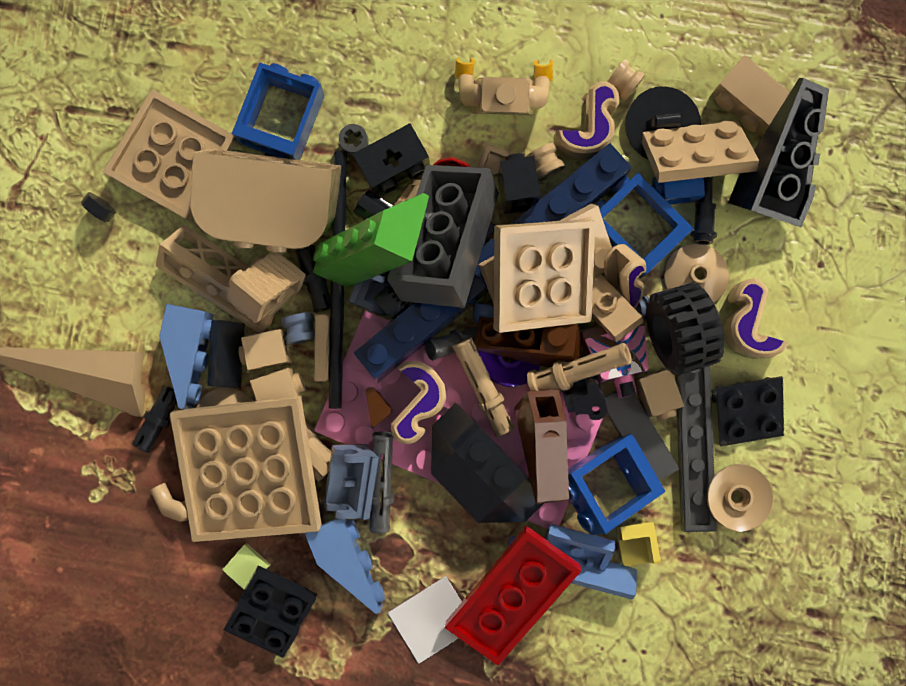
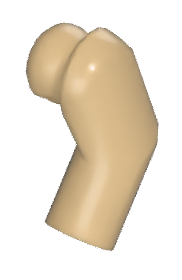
M165 483L150 490L163 516L179 522L188 520L185 501L173 500Z

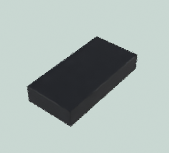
M223 320L211 321L207 386L241 388L242 363L239 357V346H243L241 337H244V323Z

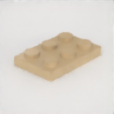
M723 121L714 124L690 125L688 127L672 129L662 128L655 131H646L642 134V145L658 183L757 171L759 159L738 121Z

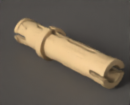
M472 337L452 346L480 402L478 407L480 411H484L495 436L499 437L512 431L515 426L503 404L504 398L494 387L490 375L476 350Z

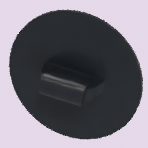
M667 86L650 88L638 95L631 103L625 119L626 135L631 146L646 159L648 157L642 145L643 132L662 128L672 129L688 127L690 125H701L700 113L693 100L684 92Z

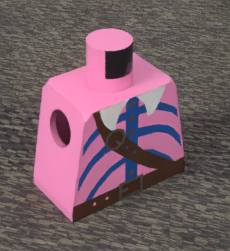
M642 317L643 323L617 342L602 326L583 330L580 333L582 338L581 345L587 356L621 343L627 345L632 363L597 375L599 383L614 380L618 399L636 395L637 390L633 376L648 371L644 317Z

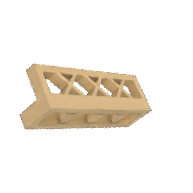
M182 225L159 244L155 265L157 268L258 333H264L269 330L275 313L286 303L281 304L257 323H253L252 319H248L247 314H243L242 310H238L237 306H233L232 302L227 300L230 288L228 283L232 277L231 275L240 269L246 271L249 266L185 225ZM185 238L193 243L196 249H185L177 243ZM204 258H216L222 262V266H211L205 262Z

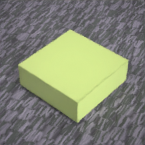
M246 543L222 570L245 589L258 565L268 569L271 564Z

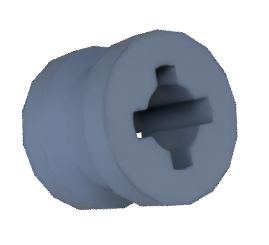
M300 313L280 319L281 325L286 328L287 333L284 338L285 345L315 340V331L312 328L313 313Z

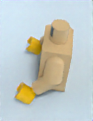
M459 57L456 58L454 77L458 79L461 101L465 106L473 107L472 114L533 115V108H542L548 101L550 82L553 80L552 60L547 65H539V60L534 61L533 82L530 78L481 77L474 80L475 60L470 58L469 63H463Z

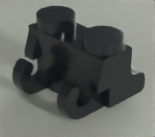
M597 375L574 382L570 389L562 390L568 413L575 412L576 415L588 414L591 420H600L606 416L608 408ZM599 406L600 408L597 411H593L592 407Z

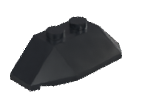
M457 403L432 425L431 475L478 523L526 522L544 504H535L530 478Z

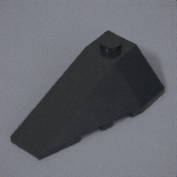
M805 78L797 80L754 149L759 159L757 171L739 173L728 201L729 204L800 228L802 227L815 194L816 185L811 183L814 165H819L820 154L816 153L818 135L824 130L829 94L828 88Z

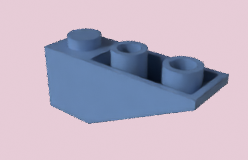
M166 304L159 337L178 408L191 409L194 404L199 402L202 386L199 385L201 372H204L208 365L209 354L206 353V348L211 336V321L214 315L205 311Z
M334 518L322 523L321 529L318 532L304 533L317 565L375 614L380 613L383 607L382 601L386 600L380 582H374L369 570L373 569L369 554L366 550L361 551L356 539L360 538V533L353 519Z

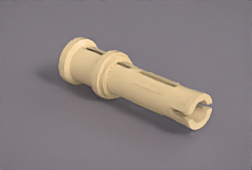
M621 343L572 362L557 361L553 363V367L541 371L531 370L527 374V381L530 391L557 389L565 391L570 389L574 382L632 363V358L627 345Z

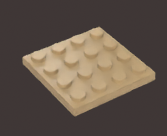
M301 396L182 409L170 413L192 542L318 532L321 529L322 523Z

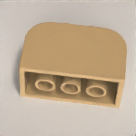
M212 148L193 152L190 197L193 218L205 233L214 238L233 241V246L252 248L253 244L266 245V250L272 252H286L287 248L298 249L307 247L316 242L333 224L339 193L341 165Z

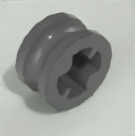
M346 125L339 133V143L342 150L350 156H353V153L369 145L366 131L360 125ZM352 133L355 137L362 136V139L359 138L360 145L357 147L352 143L345 144V142H349L348 136Z

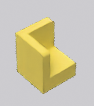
M642 522L615 527L622 565L661 563L654 522Z

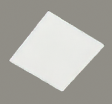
M446 576L388 612L418 663H421L459 639L445 629L446 620L462 602Z

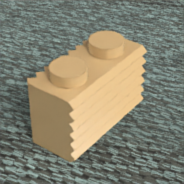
M279 252L270 253L268 256L261 255L246 271L240 269L232 275L228 283L230 288L227 300L232 302L233 306H237L238 310H242L243 314H247L248 319H252L253 323H257L298 293L306 274Z

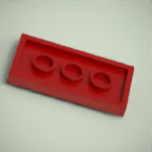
M526 526L446 620L445 629L499 666L579 575L581 565Z

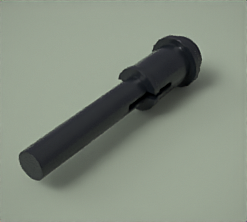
M714 176L703 178L705 196L699 200V204H695L694 231H691L690 236L693 238V243L699 245L713 244V239L717 237V233L714 231L716 204L712 203Z

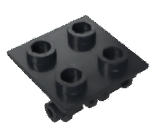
M782 376L765 377L756 381L747 380L744 383L736 382L726 386L718 385L716 389L711 390L713 403L717 402L720 447L784 436Z

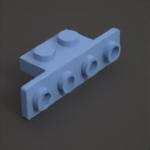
M549 525L544 539L581 565V572L572 581V584L634 599L637 586V570L632 567L609 562L614 553L615 541L563 526ZM510 536L507 548L515 540L516 536Z

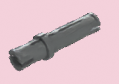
M378 431L372 434V451L379 457L371 505L369 530L374 533H386L390 531V505L394 502V494L391 492L392 446L394 437L391 432ZM382 454H383V476H381V455H382ZM382 488V508L379 509L380 489Z

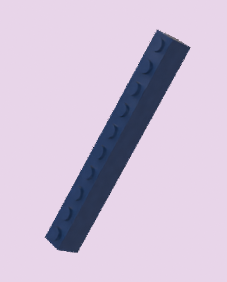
M609 143L511 224L560 221L589 204H596L627 176L632 167L614 146ZM494 238L483 246L478 264L494 256ZM477 265L465 308L415 302L354 352L356 358L377 383L425 345L426 341L436 336L489 292L479 266Z

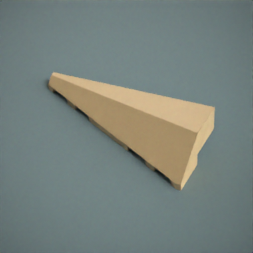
M0 347L1 365L134 416L142 417L144 415L145 386H141L143 353L132 351Z

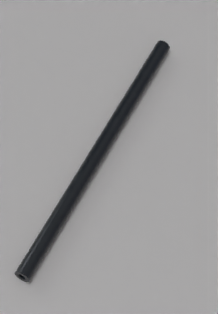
M344 151L334 152V165H341L336 213L332 225V237L345 231L347 153ZM331 281L329 408L342 409L344 286Z

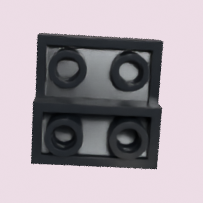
M258 565L223 630L284 658L298 635L300 625L315 603L317 593Z

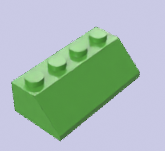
M425 193L417 195L321 242L314 252L313 260L316 263L313 273L348 288L412 262L429 195Z

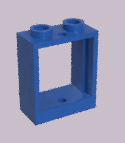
M259 62L233 128L232 136L239 145L274 157L300 160L325 96L321 83L308 74L298 76L289 73L285 67L279 64L271 63L269 66ZM270 85L310 98L293 142L254 128Z
M637 173L631 180L625 176L612 189L615 195L608 202L602 198L596 205H598L603 219L634 189L673 228L642 258L646 262V272L639 276L641 279L694 228ZM603 219L612 248L625 244L638 254Z
M632 433L614 438L568 469V501L572 503L578 513L577 519L579 524L590 535L607 534L666 492ZM614 456L636 497L605 518L582 476Z

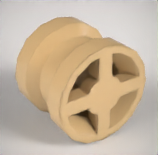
M624 59L607 82L614 85L620 93L621 99L627 101L645 74L641 71L635 72L631 69L630 63Z
M554 143L545 144L526 156H534L538 181L552 177L565 168L563 160L558 159L556 155L557 148Z

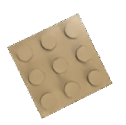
M151 89L104 168L103 173L184 219L191 221L193 217L190 207L193 152L211 148L231 151L237 141L232 136V133Z
M580 219L494 226V330L501 333L591 322L595 246L594 220Z

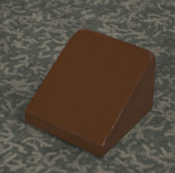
M368 387L366 389L371 428L373 429L394 412L375 387Z

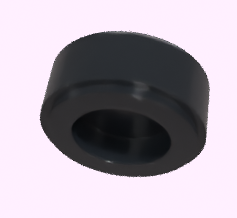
M88 192L81 201V205L101 221L109 222L116 213L113 207L91 192Z

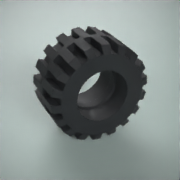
M692 282L650 295L646 314L648 332L657 356L668 371L673 375H682L721 361L724 353L723 327L716 306L704 288L702 289L699 284Z

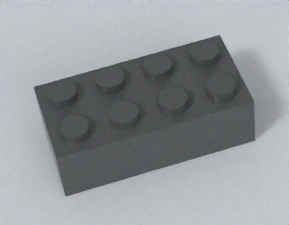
M426 165L416 196L425 193L429 195L413 260L410 263L390 270L387 280L400 301L465 308L499 192L490 168Z

